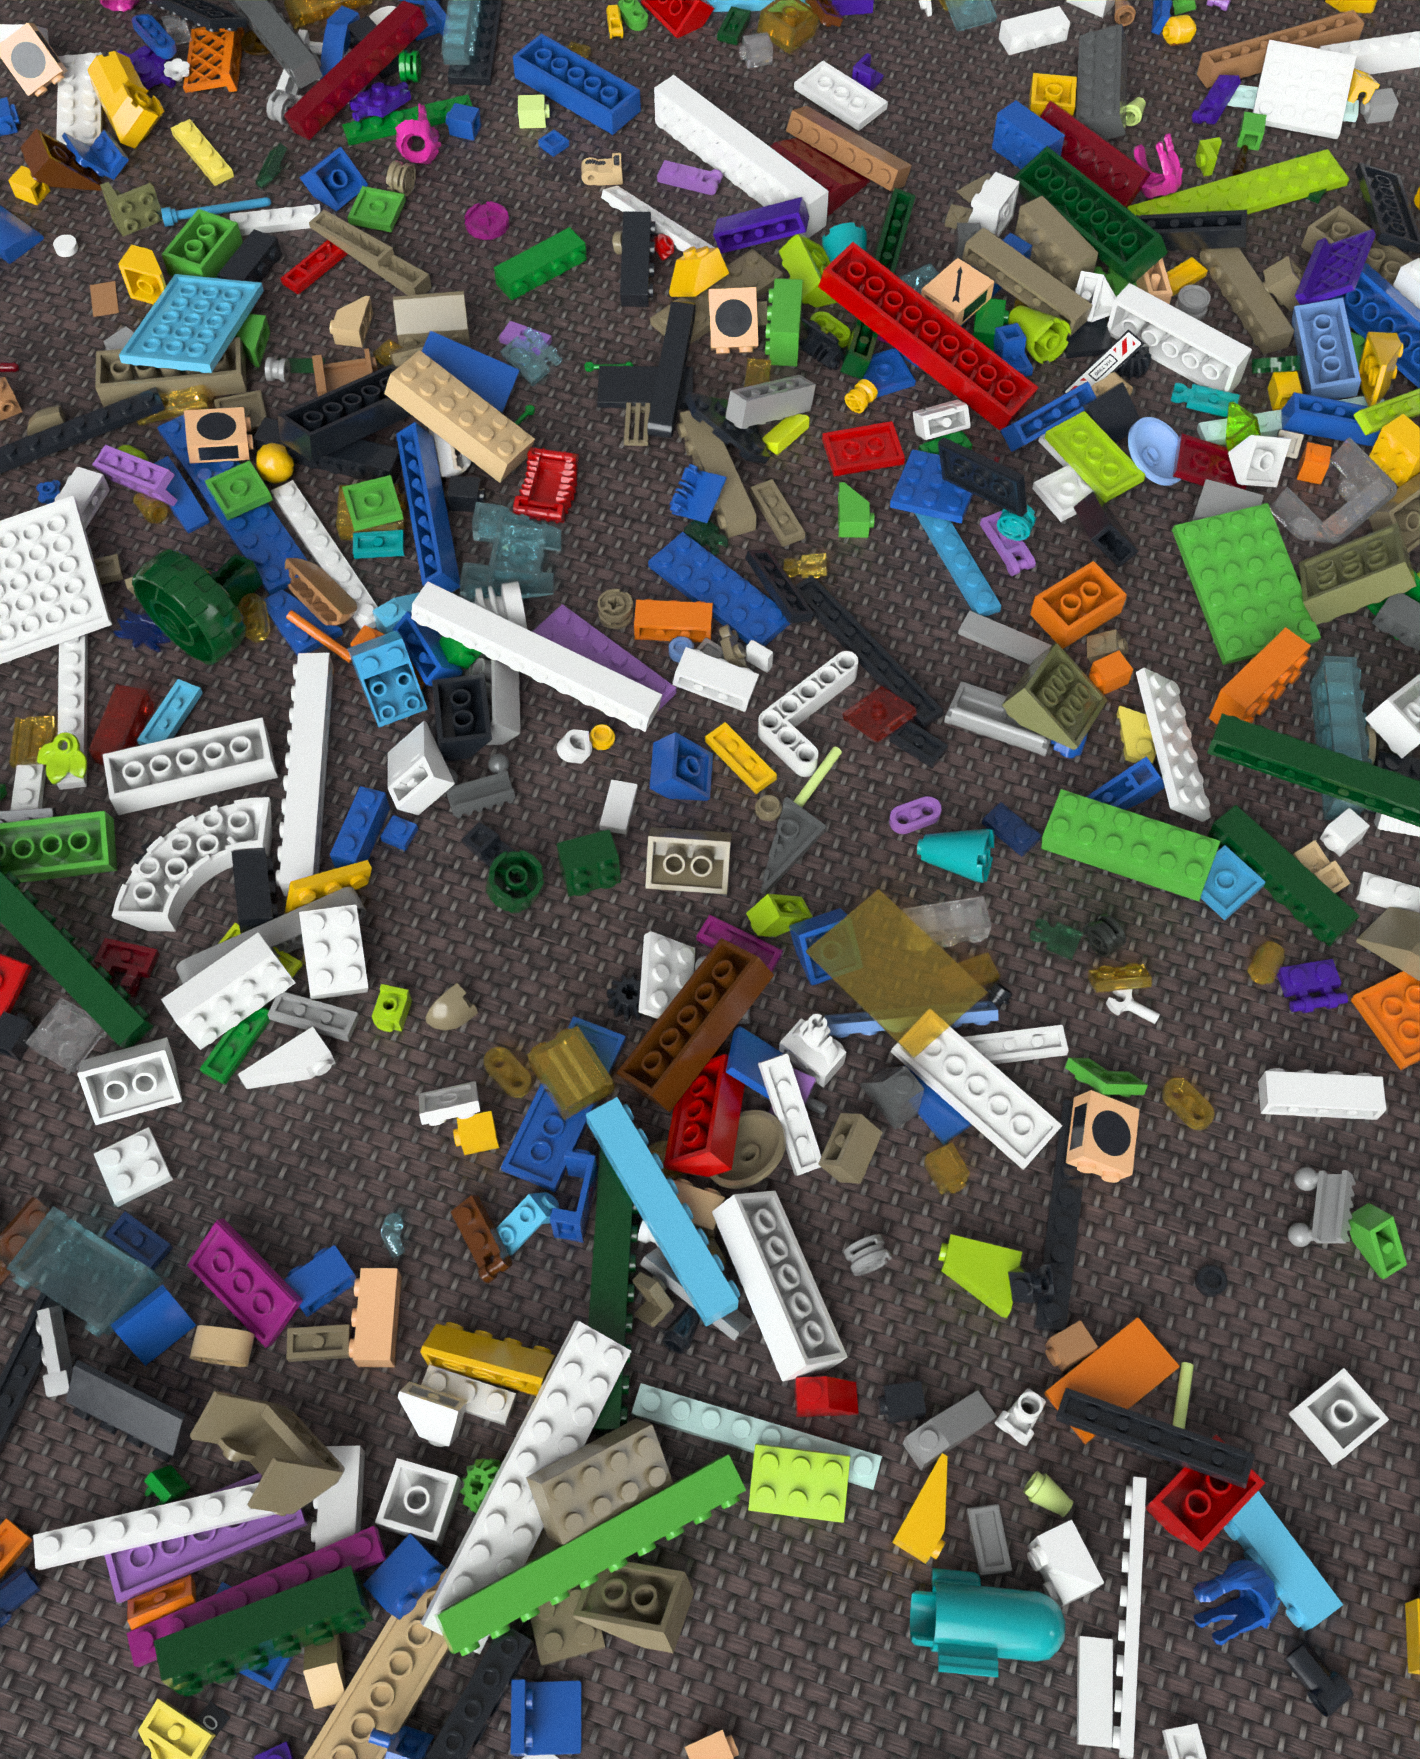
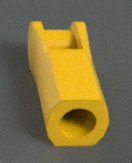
M608 5L606 14L610 39L617 36L623 38L620 7L618 5Z

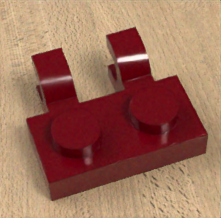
M104 938L94 963L96 967L103 966L113 976L110 980L112 984L115 971L126 973L120 985L126 988L125 990L132 997H136L140 988L141 977L150 978L160 954L154 948Z

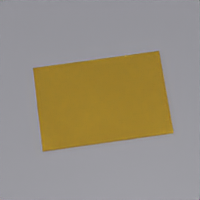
M879 889L806 950V953L913 1058L919 1055L987 994V991Z

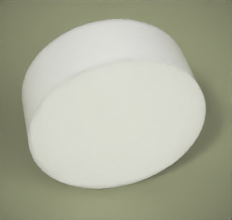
M61 235L53 242L56 253L61 257L73 256L78 251L76 239L71 235Z

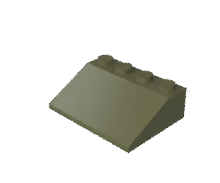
M1398 522L1299 562L1303 603L1316 625L1330 622L1336 617L1356 612L1364 606L1379 603L1387 597L1398 593H1405L1411 588L1416 587L1414 571Z
M1056 642L1033 660L1002 706L1007 714L1014 718L1019 725L1075 750L1081 744L1108 699Z

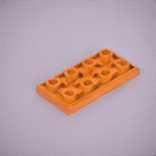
M1137 1317L1046 1390L1044 1395L1057 1411L1066 1388L1129 1409L1180 1366ZM1070 1426L1084 1444H1087L1096 1436Z

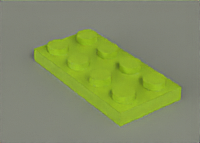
M1085 411L1045 433L1044 438L1105 503L1142 483L1145 479V474Z

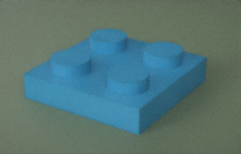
M1224 845L1217 851L1201 899L1222 919L1226 920L1264 887L1265 881Z

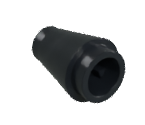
M686 1306L663 1332L665 1336L662 1340L663 1344L678 1354H683L685 1350L690 1349L700 1321L699 1314L692 1306Z

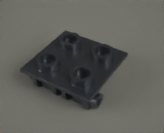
M801 317L800 320L808 334L807 338H802L799 342L801 350L812 358H817V361L829 370H837L840 366L839 361L844 359V350L838 344L839 339L830 332L826 334L821 331V327L815 321L810 320L808 322Z

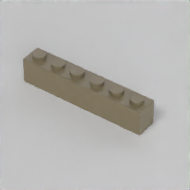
M983 227L966 242L962 259L1030 308L1065 320L1070 325L1071 335L1087 322L1093 306L1090 302Z
M1239 248L1202 249L1200 252L1201 263L1205 265L1212 280L1217 283L1222 295L1226 297L1232 306L1233 312L1238 315L1243 327L1248 330L1255 345L1259 347L1263 355L1289 347L1295 330L1270 293L1265 290L1262 281Z
M689 410L681 412L677 430L680 438L685 439V449L688 456L692 455L693 465L698 467L700 471L727 477L713 509L718 514L717 521L720 529L725 530L728 538L756 530L755 510L724 442L712 433L714 429L702 420L699 423L692 417Z

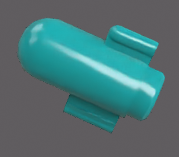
M932 1568V1592L915 1591L912 1593L910 1640L915 1646L930 1647L931 1652H938V1672L998 1677V1658L1033 1662L1049 1660L1059 1651L1065 1640L1066 1622L1061 1607L1050 1596L1038 1591L981 1586L980 1576L975 1572Z

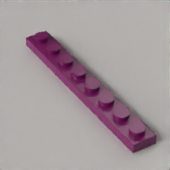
M375 1526L367 1528L128 1632L127 1637L134 1666L141 1667L157 1660L154 1640L350 1565L356 1572H359L386 1560L378 1528Z

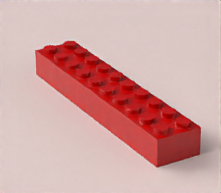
M854 242L824 269L818 285L822 291L998 430L1009 426L1032 401L1039 387Z

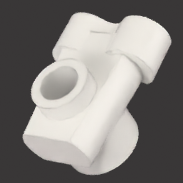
M1027 1388L1008 1412H1001L995 1424L1001 1430L1010 1434L1016 1441L1027 1446L1034 1435L1032 1428L1046 1401ZM1021 1406H1030L1032 1414L1024 1412Z

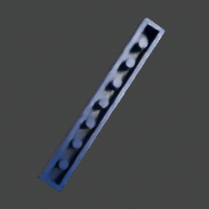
M414 422L398 432L396 436L422 585L425 586L428 581L446 591L453 592L461 587L434 438Z

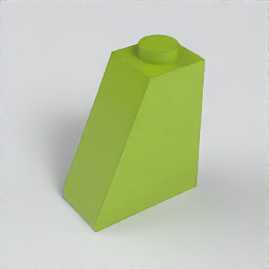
M951 1234L948 1243L942 1242L938 1260L943 1261L942 1272L998 1315L1004 1318L1008 1317L1013 1304L1008 1272L1020 1266L1022 1252Z

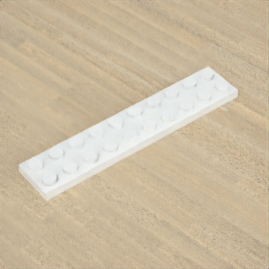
M580 1321L574 1322L420 1624L443 1636L434 1614L525 1565L544 1527L526 1477L584 1447L631 1350ZM489 1635L478 1641L480 1647L474 1650V1652L480 1655Z

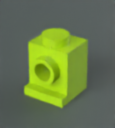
M381 984L380 993L371 1016L377 1028L386 1032H392L393 1030L402 1032L412 1003L409 990Z

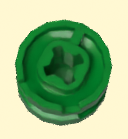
M402 50V53H399V75L401 82L412 80L413 83H420V52L413 50L412 53H408L407 50Z

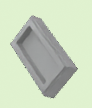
M999 1504L967 1508L966 1513L979 1576L1011 1572L1012 1567Z

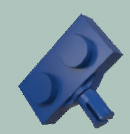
M405 1725L399 1732L393 1734L373 1728L368 1743L387 1748L385 1759H425L432 1747L435 1735Z

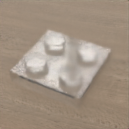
M60 998L26 1041V1045L75 1073L80 1066L81 1060H85L105 1031L86 1011Z

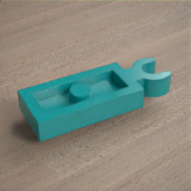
M1175 383L1170 401L1174 403L1187 402L1186 408L1232 418L1235 415L1240 395L1192 384L1190 389L1182 383Z

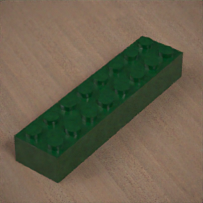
M1048 146L1013 177L1014 180L1020 182L1018 190L1025 199L1030 202L1043 196L1098 252V258L1128 283H1135L1168 253L1162 236Z

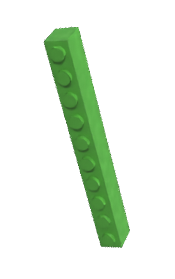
M729 1454L717 1458L565 1545H559L434 1614L450 1652L456 1654L460 1651L461 1656L471 1653L480 1647L478 1642L480 1639L489 1634L492 1639L503 1635L510 1630L508 1624L521 1618L522 1622L533 1618L540 1613L538 1607L550 1601L553 1606L570 1596L569 1589L578 1584L581 1589L588 1587L599 1580L597 1574L608 1568L611 1573L628 1564L626 1557L635 1552L640 1557L655 1549L656 1545L654 1542L665 1536L668 1541L685 1532L682 1527L683 1525L692 1520L697 1525L712 1517L710 1510L721 1505L725 1509L740 1501L738 1495L746 1491Z

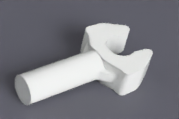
M1127 986L1114 987L1112 993L1121 997L1123 1002H1118L1116 999L1109 997L1106 1005L1112 1013L1120 1015L1124 1011H1131L1154 1024L1156 1023L1160 1014L1134 1001L1131 988Z

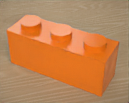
M653 599L636 600L634 618L635 640L671 641L676 637H687L692 642L700 643L705 638L711 640L713 603L702 601L680 602L677 600L657 601Z

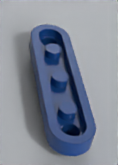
M140 14L132 18L134 30L157 56H160L162 59H170L177 53L175 41L153 16Z

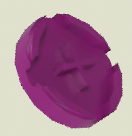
M491 201L483 205L477 203L470 207L465 214V228L474 238L492 240L506 233L509 228V215L506 208L498 203Z

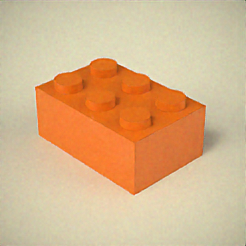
M1092 561L1035 596L1030 615L1064 649L1120 614L1127 594Z

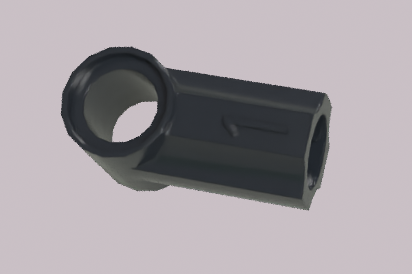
M1307 1641L1295 1648L1284 1659L1285 1663L1308 1690L1307 1696L1311 1703L1325 1717L1329 1718L1353 1697V1691L1348 1683L1337 1672L1327 1667Z

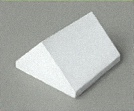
M1250 435L1229 451L1228 455L1237 484L1277 487L1291 439Z

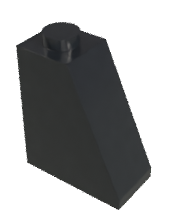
M1093 491L1073 507L1090 540L1118 567H1121L1139 552L1109 507Z

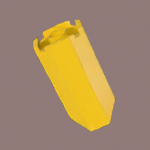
M116 51L108 52L109 56L106 57L103 54L98 55L87 69L91 84L120 143L135 149L149 135L165 111L155 96L151 99L147 95L148 90L143 86L129 57Z

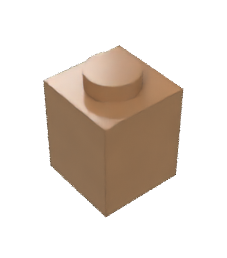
M1080 1320L1049 1338L1045 1345L1047 1348L1045 1352L1054 1367L1058 1366L1061 1372H1064L1089 1357L1096 1351L1098 1346Z

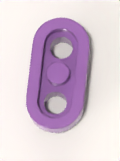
M926 796L897 806L891 811L890 827L899 834H907L932 825L940 818L941 804L937 799ZM923 812H930L931 815H924ZM904 820V821H906L907 823H906V824H901V823H899L898 821Z

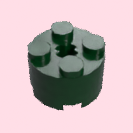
M523 850L508 853L506 851L496 857L489 869L486 882V893L497 907L511 913H520L522 910L528 909L537 900L544 884L541 863L534 855ZM517 879L519 880V883H513L511 881Z

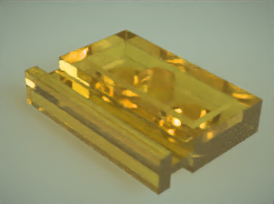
M54 716L27 717V719L15 717L9 760L12 768H16L17 765L40 764L37 762L39 750L45 744L52 743L55 739L57 721Z

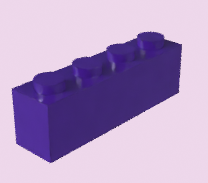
M803 197L719 218L716 221L713 236L722 254L804 233L807 231L810 216Z

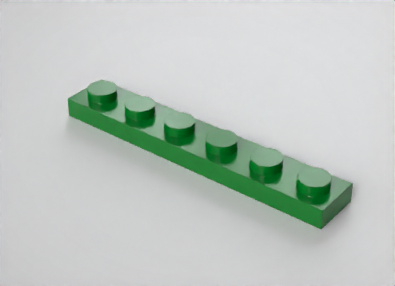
M469 95L426 104L427 119L430 122V126L446 123V114L448 111H451L454 103L473 107ZM418 106L394 111L383 118L373 116L358 122L352 121L342 124L348 145L351 146L396 135L395 127L405 120H418Z

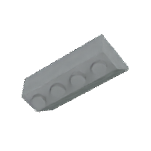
M481 653L468 669L462 668V676L485 675L492 740L486 745H503L520 734L519 671H515L508 665L498 660H492Z

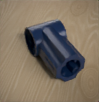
M22 1566L0 1584V1628L11 1619L12 1612L41 1590L39 1582L25 1566Z

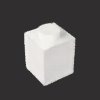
M1348 808L1326 827L1320 839L1329 850L1334 851L1341 857L1363 838L1370 825L1352 809Z

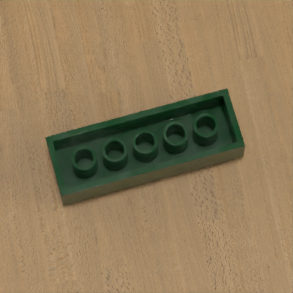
M350 1565L154 1640L161 1681L179 1695L192 1696L203 1691V1686L215 1681L218 1684L229 1682L237 1677L236 1673L246 1669L250 1671L262 1669L269 1665V1660L280 1656L282 1658L293 1657L301 1653V1648L313 1643L315 1646L329 1643L336 1634L344 1631L347 1633L360 1631L366 1627L367 1622L374 1620L366 1588L363 1585L364 1581Z

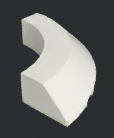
M270 798L234 800V804L219 808L215 805L210 807L211 810L196 817L192 815L176 824L177 828L166 836H160L146 849L147 853L140 862L134 864L131 868L132 873L125 885L122 884L116 898L112 917L147 931L176 932L181 913L193 894L209 879L233 867L231 851L265 847L266 858H269L272 843Z

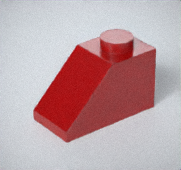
M828 1376L795 1378L796 1417L858 1415L856 1382Z

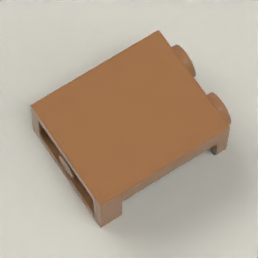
M369 348L364 349L365 358L330 364L323 363L322 355L312 356L318 396L377 371L376 357L370 356Z

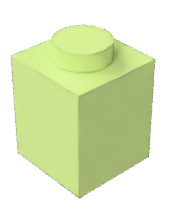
M518 95L520 128H546V118H550L549 104H545L544 95Z

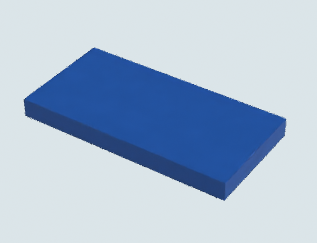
M430 331L422 352L503 413L520 370Z

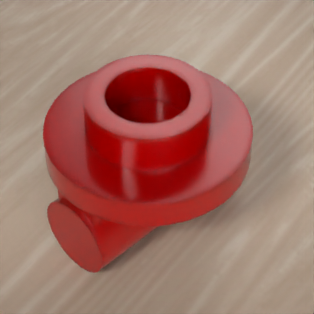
M659 234L651 240V242H655V251L662 261L674 253V242L669 236Z

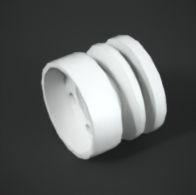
M518 581L501 584V596H496L493 587L488 586L490 598L484 599L482 588H475L474 604L527 629Z

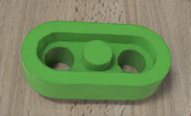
M619 0L618 6L620 7L621 17L627 26L635 31L647 28L648 14L638 0Z

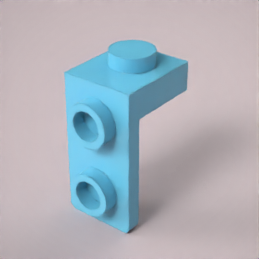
M547 1192L528 1194L496 1228L509 1256L513 1255L542 1224L551 1223L552 1208L560 1209L558 1201Z

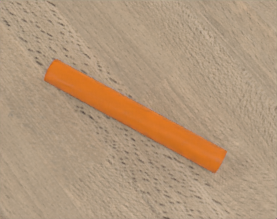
M293 610L288 613L286 619L348 663L352 662L349 652L345 647Z

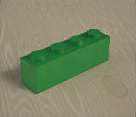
M569 227L495 266L496 285L512 301L586 261L585 242Z

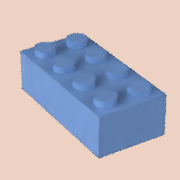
M1343 298L1294 306L1291 324L1295 330L1294 338L1297 353L1301 355V372L1306 395L1332 400L1357 396L1361 379Z

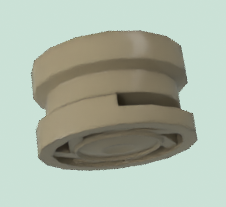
M394 160L387 171L386 184L390 186L387 189L391 192H399L409 196L415 185V166Z
M610 589L600 595L597 604L598 617L605 627L621 629L631 623L634 614L633 600L627 592L623 593L620 589Z

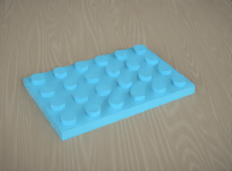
M175 274L120 352L121 363L212 373L264 291L262 283Z

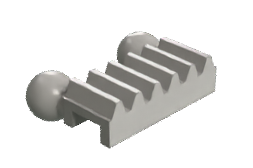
M1309 1167L1297 1170L1294 1181L1299 1189L1310 1191L1317 1186L1313 1228L1310 1229L1304 1223L1293 1224L1288 1230L1289 1241L1297 1247L1307 1246L1311 1241L1316 1243L1350 1242L1347 1231H1351L1348 1220L1352 1219L1349 1210L1353 1208L1351 1197H1354L1352 1186L1356 1184L1353 1175L1348 1170H1342V1174H1327L1325 1171L1317 1173Z

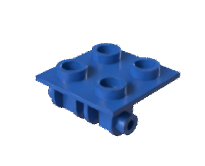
M689 464L688 468L685 467L681 478L685 482L679 481L678 483L683 488L675 489L677 493L674 494L672 501L669 503L671 506L669 510L674 515L707 523L727 477L700 471L698 467Z

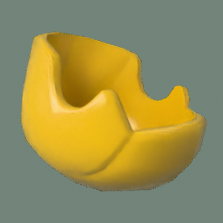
M270 443L263 445L259 449L256 457V469L262 479L277 484L287 481L292 476L294 462L285 446Z

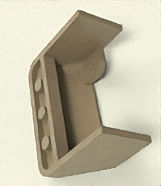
M214 1391L190 1434L192 1440L218 1444L223 1450V1455L233 1462H240V1460L249 1461L262 1475V1479L247 1505L251 1509L271 1511L279 1516L296 1513L337 1484L345 1471L344 1466L293 1411L277 1403Z

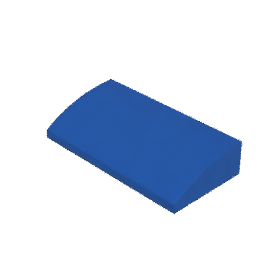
M0 205V258L11 264L41 242L44 237Z

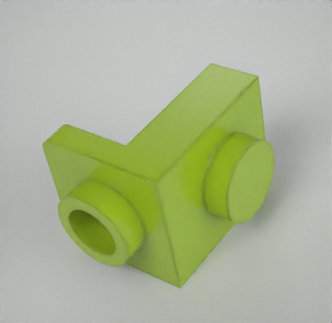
M1220 137L1200 140L1195 159L1196 165L1200 168L1203 176L1213 174L1222 143Z

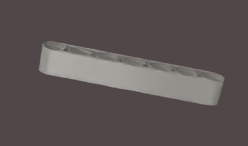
M345 887L190 956L176 966V971L182 984H184L258 932L277 958L281 956L277 954L273 947L279 949V952L284 951V953H290L303 947L299 912L356 904L358 919L361 920L366 914V909L353 887Z

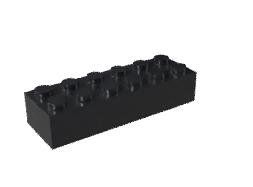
M392 364L278 414L280 441L312 462L372 433H376L389 425H393L404 418L412 416L384 394L390 374L397 367Z

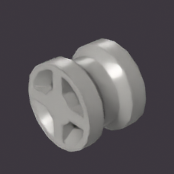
M267 357L265 362V377L267 381H274L275 379L285 383L289 381L290 362L288 358L276 360L274 357Z

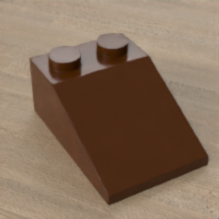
M36 128L20 147L24 160L30 169V174L37 182H43L51 187L102 191L100 187L102 182L92 168L82 167L75 160V154L65 144Z

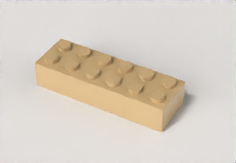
M422 351L416 352L390 374L384 394L499 483L528 457V450L532 447L535 438Z

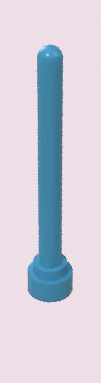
M268 197L177 211L170 207L161 208L164 225L168 227L174 226V223H178V220L191 218L198 209L212 214H222L268 207L271 205V200Z

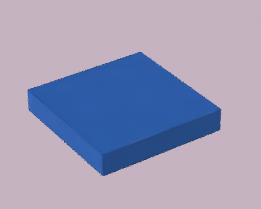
M896 348L873 354L863 379L870 381L876 387L878 392L876 398L915 386L916 382Z
M739 1026L733 1032L726 1073L769 1099L758 1063L783 1053Z
M163 1284L111 1324L117 1335L145 1366L196 1326L191 1317Z

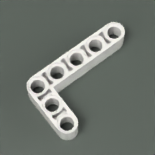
M842 651L759 715V738L799 776L810 777L815 773L818 765V750L795 727L856 680L858 657L853 652Z

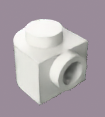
M574 729L567 732L557 744L558 755L567 762L582 764L592 752L589 731Z

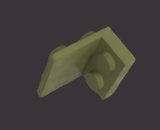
M109 182L100 185L112 221L123 237L163 221L161 208L152 183L120 194L118 189L113 190Z

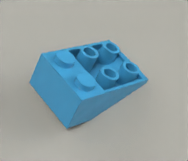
M397 630L347 648L378 727L427 710L404 641Z

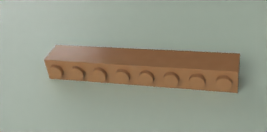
M1354 10L1204 52L1202 53L1197 76L1206 88L1212 87L1219 75H1239L1240 79L1262 72L1269 40L1320 49V46L1359 40L1364 22Z

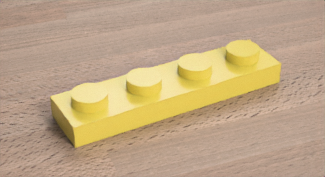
M190 119L171 127L173 136L214 186L234 177L229 165Z

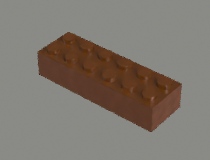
M721 938L616 1074L634 1091L670 1112L774 977V974L758 956Z

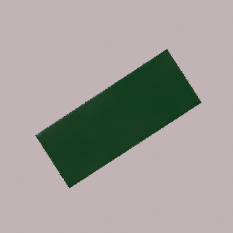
M288 358L290 373H314L312 358Z

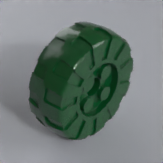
M172 549L163 550L149 559L133 576L132 585L134 593L145 609V612L175 645L194 659L207 665L218 663L231 654L246 636L247 629L242 621L243 616L238 607L230 600V595L219 583L217 584L211 578V574L200 564L194 563L184 553L173 551Z

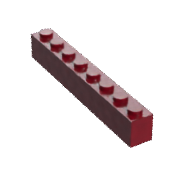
M403 0L284 114V117L293 132L310 140L428 26L420 7Z

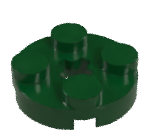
M1301 355L1252 359V374L1301 370Z

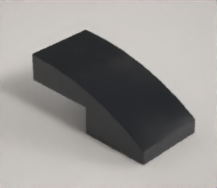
M478 822L461 839L462 843L489 867H491L494 859L503 852H517L502 842L499 834L481 822Z

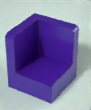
M866 53L853 66L852 79L872 91L883 80V74L870 68L871 54Z

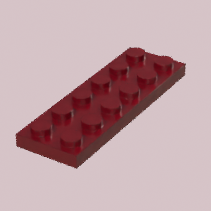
M1050 100L1040 118L1065 135L1061 157L1124 207L1130 206L1151 173Z

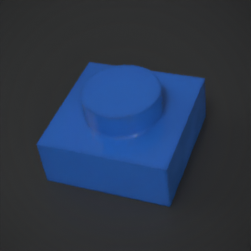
M393 815L380 837L382 842L406 851L418 831V826L415 823Z

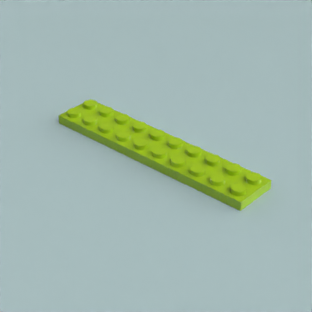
M1326 149L1128 206L1127 209L1135 215L1247 210V214L1306 198L1312 192L1326 188L1327 192L1347 186L1349 178L1331 152Z

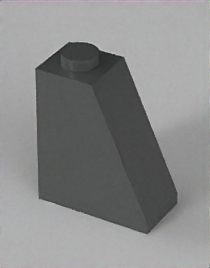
M906 1066L882 1068L860 1083L862 1089L894 1129H897L918 1114L924 1088Z

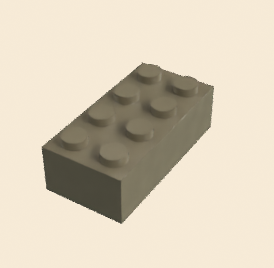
M1043 196L1020 206L1015 235L1032 245L1030 260L1076 292L1081 271L1094 273L1098 252Z
M638 1419L628 1422L526 1477L547 1537L562 1545L673 1484L653 1425Z

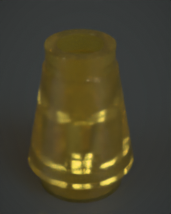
M137 493L134 496L133 503L148 522L158 524L165 520L168 512L164 502L142 493Z

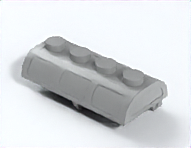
M962 681L960 682L945 716L944 723L1002 741L1044 757L1046 756L1051 739L1019 725L1014 718H1011L1002 706L1007 698L1006 696Z

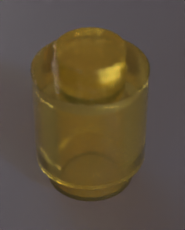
M1267 941L1258 947L1247 970L1251 979L1256 983L1266 984L1274 982L1285 960V951L1279 944Z

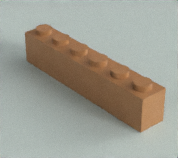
M808 106L792 110L786 132L889 191L905 186L911 164Z

